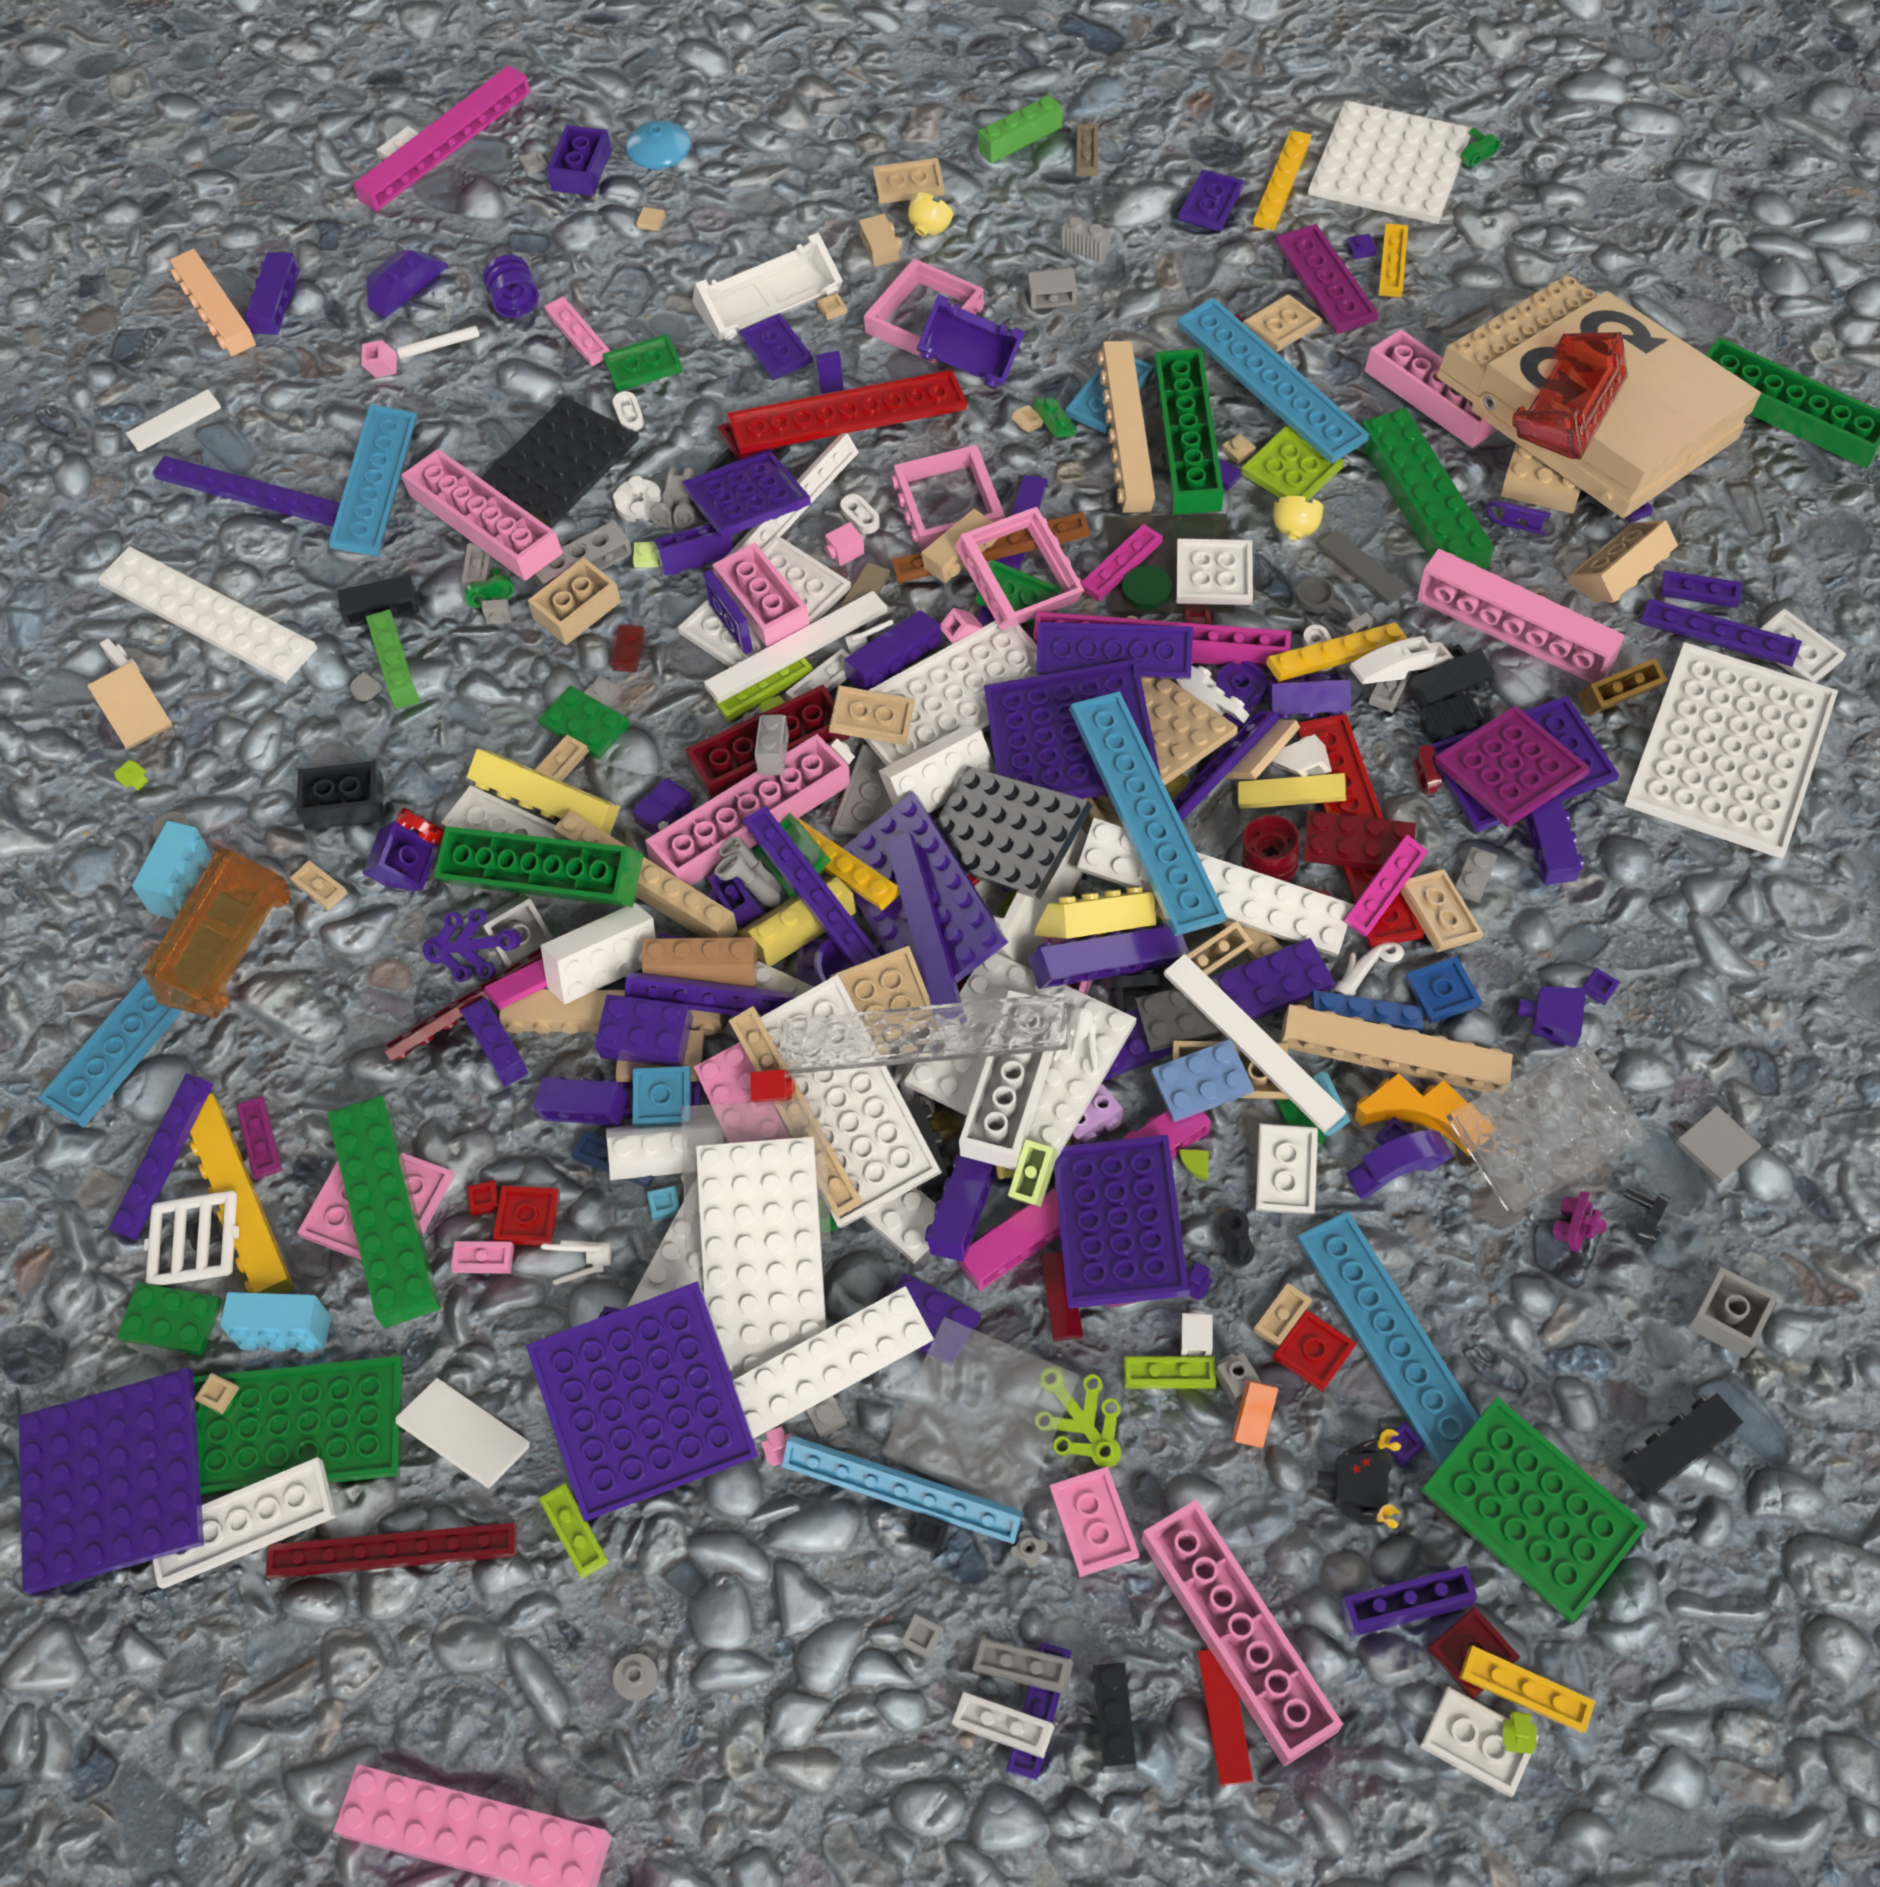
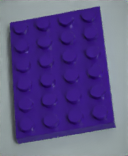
M1568 696L1523 711L1590 767L1589 775L1551 800L1561 799L1564 801L1618 780L1619 773ZM1481 727L1430 745L1435 750V755L1432 759L1435 768L1440 773L1441 778L1475 833L1502 824V822L1435 764V757Z
M1168 1135L1064 1146L1061 1154L1055 1161L1054 1171L1068 1309L1189 1296Z

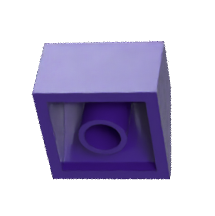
M393 821L379 829L362 874L383 886L420 892L424 888L439 846L425 841L417 833Z

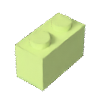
M1025 1140L1008 1196L1041 1208L1058 1151L1052 1147Z

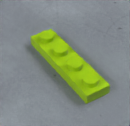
M802 658L719 704L713 699L714 705L729 722L759 705L760 702L799 682L810 674L813 668L805 658Z

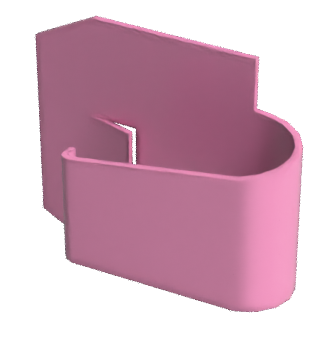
M780 1426L767 1431V1441L762 1442L766 1460L772 1467L782 1464L786 1443L791 1436V1433L785 1434L783 1427Z

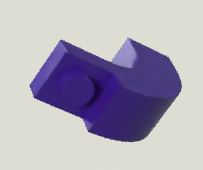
M1432 1130L1418 1131L1396 1138L1363 1156L1365 1161L1350 1170L1346 1175L1358 1197L1366 1199L1390 1181L1406 1173L1417 1170L1433 1171L1452 1158L1453 1154L1440 1132Z

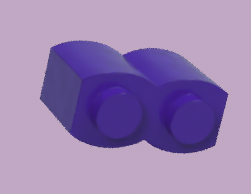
M665 778L653 789L650 795L642 799L634 808L632 813L635 823L655 835L659 832L658 824L660 822H667L668 825H671L676 820L689 814L693 805L691 793L672 780Z

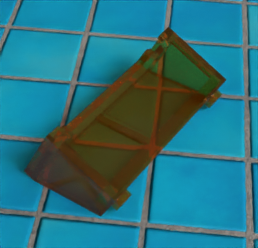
M220 847L142 972L157 1003L217 1019L229 1002V996L225 987L272 907L280 909L290 899L291 893L285 878L230 849Z

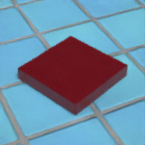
M1476 1606L1470 1609L1427 1647L1432 1656L1471 1699H1475L1485 1689L1459 1678L1470 1646H1475L1512 1664L1520 1658L1519 1654Z

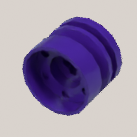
M503 255L496 257L487 264L482 278L494 309L501 316L507 318H518L531 312L538 304L540 295L527 263L516 255Z

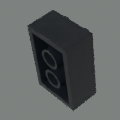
M368 761L298 769L296 813L305 830L383 821L384 778L377 762Z

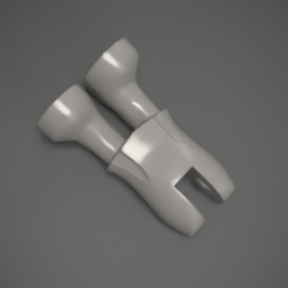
M676 467L669 469L666 475L665 490L661 496L662 503H654L649 512L651 520L657 525L669 528L674 519L676 527L681 529L690 526L694 522L695 511L691 506L692 500L683 490L682 481L695 477L692 468H685L683 476H678Z
M734 836L727 839L719 849V855L724 859L716 866L715 875L724 881L739 877L744 886L764 906L772 909L776 908L780 902L779 893L782 890V885L774 875L764 868L761 860L754 857L747 844L740 837Z

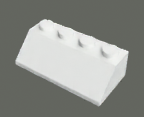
M718 1119L691 1120V1124L631 1125L606 1128L610 1180L698 1172L696 1146L724 1144L723 1130Z

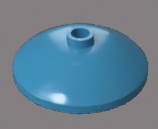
M666 120L644 123L632 131L626 140V152L629 159L636 165L647 169H663L679 163L687 156L691 146L687 131L682 126Z

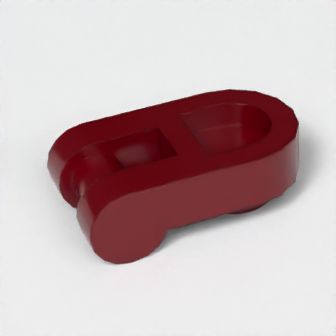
M1430 745L1420 747L1414 762L1418 782L1422 793L1425 795L1436 793L1442 784L1441 775L1439 772H1436L1432 760L1435 750Z

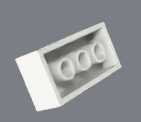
M970 724L879 770L893 806L913 791L918 795L928 813L947 803L967 766L997 774L982 731Z
M634 903L633 908H622L540 945L547 988L565 1005L627 976V972L634 973L642 969L643 939H656L653 917L637 903Z

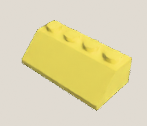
M824 877L822 880L849 915L855 914L853 893L838 877ZM799 897L796 899L790 898L737 931V935L740 938L755 939L758 947L757 957L762 963L770 967L825 933L824 929Z
M1137 886L1127 887L1126 893H1121V890L1104 891V896L1099 897L1098 893L1081 894L1082 899L1076 900L1075 896L1059 897L1058 903L1047 905L1034 933L1035 936L1068 939L1156 925L1154 892L1143 891V887Z

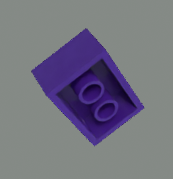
M571 125L565 126L547 168L552 191L594 195L612 152L608 130Z
M606 994L595 1048L600 1058L682 1067L693 1022L690 1007L685 1004Z

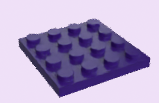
M770 449L682 481L683 490L721 538L733 536L740 531L754 528L761 523L777 519L780 516L811 505L810 496Z

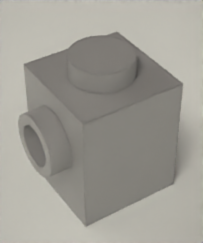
M1244 1352L1237 1356L1230 1354L1218 1363L1216 1378L1233 1407L1241 1403L1247 1380L1262 1383Z

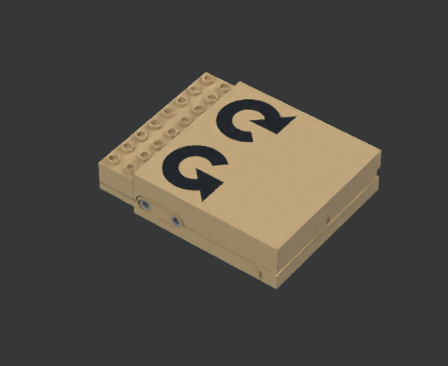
M1568 275L1563 276L1448 345L1437 375L1438 379L1473 403L1471 408L1473 413L1482 419H1486L1487 423L1623 519L1738 440L1746 425L1743 421L1747 415L1752 413L1761 394L1760 391L1612 293L1605 291L1598 296L1594 291L1587 289Z

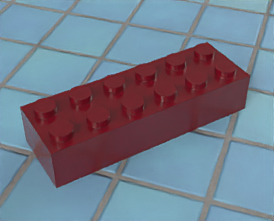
M821 685L685 749L691 771L708 799L711 800L758 771L755 760V748L759 717L762 715L786 716L789 731L787 752L816 734L826 743L835 739L843 742L849 739V736L829 732L835 701L825 686Z

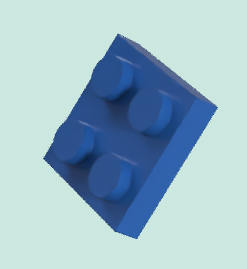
M1457 956L1406 974L1405 980L1419 1006L1422 1007L1429 1024L1481 1006L1482 1000Z

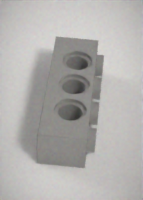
M613 520L572 543L561 547L563 554L532 577L541 590L583 557L602 571L632 555L629 539Z

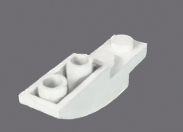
M1424 636L1398 641L1374 650L1351 663L1349 668L1362 684L1405 679L1408 671L1435 668L1452 661L1454 657L1441 642L1429 643Z
M1200 665L1198 668L1191 666V680L1176 679L1184 690L1220 715H1223L1225 712L1242 723H1245L1249 717L1248 712L1243 708L1245 704L1234 696H1231L1230 699L1225 697V692L1218 688L1217 684L1210 678L1212 673Z

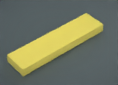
M1345 773L1238 782V804L1240 809L1346 801Z

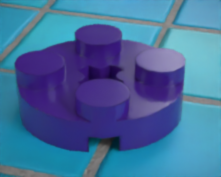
M1242 661V664L1235 665L1234 662L1228 663L1217 674L1216 686L1225 692L1224 696L1229 699L1231 696H1234L1245 704L1244 706H1255L1266 695V675L1258 665L1252 662ZM1236 682L1240 684L1246 682V687H1238Z

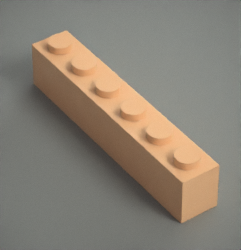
M195 249L170 259L173 267L170 272L176 283L181 282L179 285L185 296L190 295L188 298L193 308H199L197 312L203 322H208L206 325L212 336L217 335L215 338L222 350L226 349L232 357L255 346L256 344L249 327Z

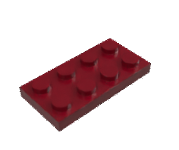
M1308 811L1303 862L1380 870L1404 836L1408 835L1415 840L1416 823Z

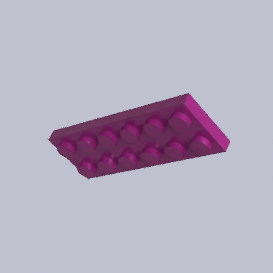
M1317 223L1276 236L1275 245L1336 335L1378 321L1379 313Z

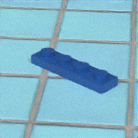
M1314 990L1311 995L1312 1010L1321 1012L1331 1011L1339 1016L1348 1018L1358 1017L1366 1022L1375 1024L1385 1023L1393 1028L1402 1030H1416L1420 1034L1424 1030L1422 1007Z

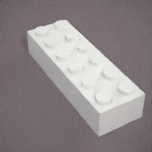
M1011 990L1008 991L959 1140L960 1156L1016 1170L1063 1026L1064 1003Z

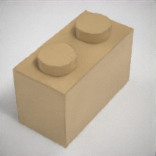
M885 213L859 220L860 237L873 266L877 267L899 261V251L902 250L899 237H895L893 223L888 222Z

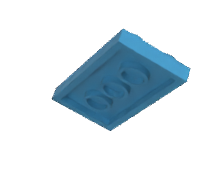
M1134 358L1140 392L1154 374V366ZM1100 366L1066 408V415L1071 419L1107 434L1110 424H1106L1105 419L1107 404H1103V390L1105 388L1104 385L1100 384V372L1102 370Z

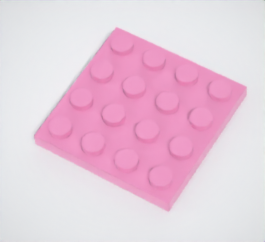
M402 1153L422 1234H424L455 1175L449 1169ZM337 1161L297 1234L303 1239L362 1261L339 1162Z

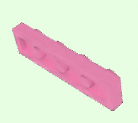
M564 297L544 306L548 317L591 367L603 361L602 354L610 352L609 348Z

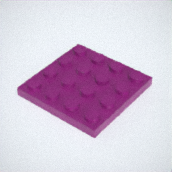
M1516 705L1435 757V764L1507 828L1589 775L1590 770L1589 766Z

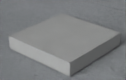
M1718 1106L1683 1134L1675 1143L1719 1184L1761 1148V1145Z

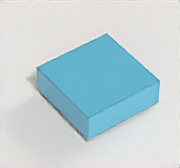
M675 1185L647 1192L653 1222L677 1215L680 1205Z

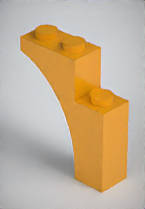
M1399 1073L1391 1080L1389 1078L1384 1079L1378 1085L1377 1091L1371 1096L1368 1094L1363 1096L1356 1104L1357 1110L1354 1117L1362 1127L1371 1123L1390 1121L1393 1117L1399 1121L1425 1126L1440 1132V1134L1456 1144L1467 1156H1470L1489 1140L1494 1128L1444 1080L1436 1087L1433 1084L1430 1085L1421 1095Z

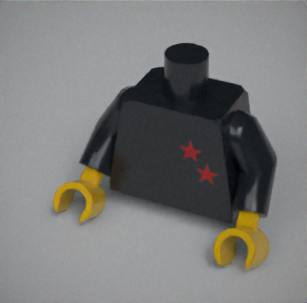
M1386 1429L1381 1433L1380 1437L1363 1441L1345 1450L1342 1455L1337 1457L1335 1472L1317 1470L1316 1488L1333 1490L1334 1506L1341 1509L1344 1515L1360 1526L1382 1525L1385 1523L1392 1529L1398 1527V1523L1394 1519H1389L1392 1514H1400L1401 1512L1393 1505L1388 1504L1389 1452H1384L1385 1448L1392 1451H1398L1401 1448V1444L1397 1442L1390 1444V1439L1393 1436L1399 1435L1398 1432L1392 1429Z

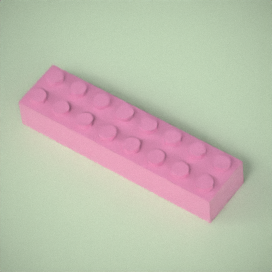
M437 449L401 474L410 497L524 581L563 554L554 530L440 449Z
M1441 549L1436 551L1424 568L1417 601L1589 683H1595L1607 678L1613 669L1625 635L1617 632L1615 629L1608 628L1591 618L1580 615L1567 607L1548 600L1544 596L1537 595L1520 585L1507 581Z
M816 734L787 752L785 774L760 775L756 771L645 840L649 860L692 886L714 872L716 866L724 859L719 855V849L727 839L734 836L740 837L749 849L758 844L743 825L744 818L766 806L779 823L789 813L797 819L850 785L849 766Z
M1197 1499L1144 1530L1141 1543L1237 1691L1238 1696L1283 1767L1337 1734L1343 1726L1342 1721Z
M358 1764L333 1831L349 1840L523 1887H597L612 1838L604 1829Z

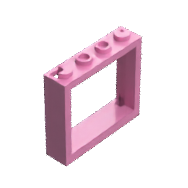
M913 259L864 315L865 333L919 356L920 352L916 348L921 337L886 322L918 283L964 302L965 304L961 309L975 315L982 311L985 301L983 298V288L917 259ZM932 359L930 362L935 364L937 360Z
M977 445L894 465V476H891L893 488L899 491V494H897L899 505L901 508L905 507L904 517L907 526H912V540L918 543L921 552L957 522L925 529L908 485L910 481L970 467L988 512L984 516L993 522L1005 518Z
M1037 507L961 534L955 545L957 553L1001 631L1034 619L1036 611L1052 612L1078 601L1084 592V588L1080 583L1081 579L1074 573L1069 558L1064 555L1057 537L1052 534L1047 525L1046 518H1043ZM1028 528L1064 593L1014 612L978 546Z

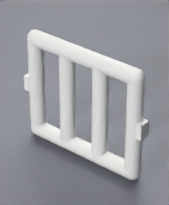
M235 1191L156 1202L151 1206L149 1238L145 1239L144 1250L148 1251L146 1284L162 1286L223 1277L232 1273L234 1240L239 1238V1227L235 1226L237 1194ZM225 1203L221 1265L208 1267L212 1205ZM200 1207L196 1269L183 1270L187 1209ZM175 1211L171 1272L158 1274L163 1213Z

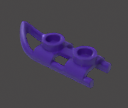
M1489 501L1486 503V513L1493 522L1545 535L1546 530L1541 529L1544 518H1550L1551 513L1509 502ZM1491 506L1505 508L1502 520L1495 517L1491 511ZM1518 519L1527 520V525L1517 524Z

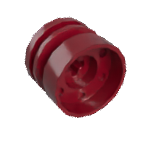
M1265 815L1251 821L1243 832L1242 867L1285 882L1293 879L1298 870L1300 838L1296 826L1290 820L1278 815Z

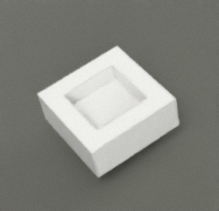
M838 739L827 743L847 765L855 758L846 743Z

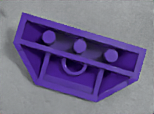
M398 250L366 276L369 310L384 319L387 318L444 271L448 264L430 253Z

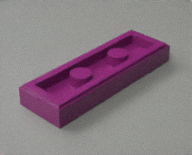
M264 1096L236 1104L251 1171L255 1180L283 1171Z

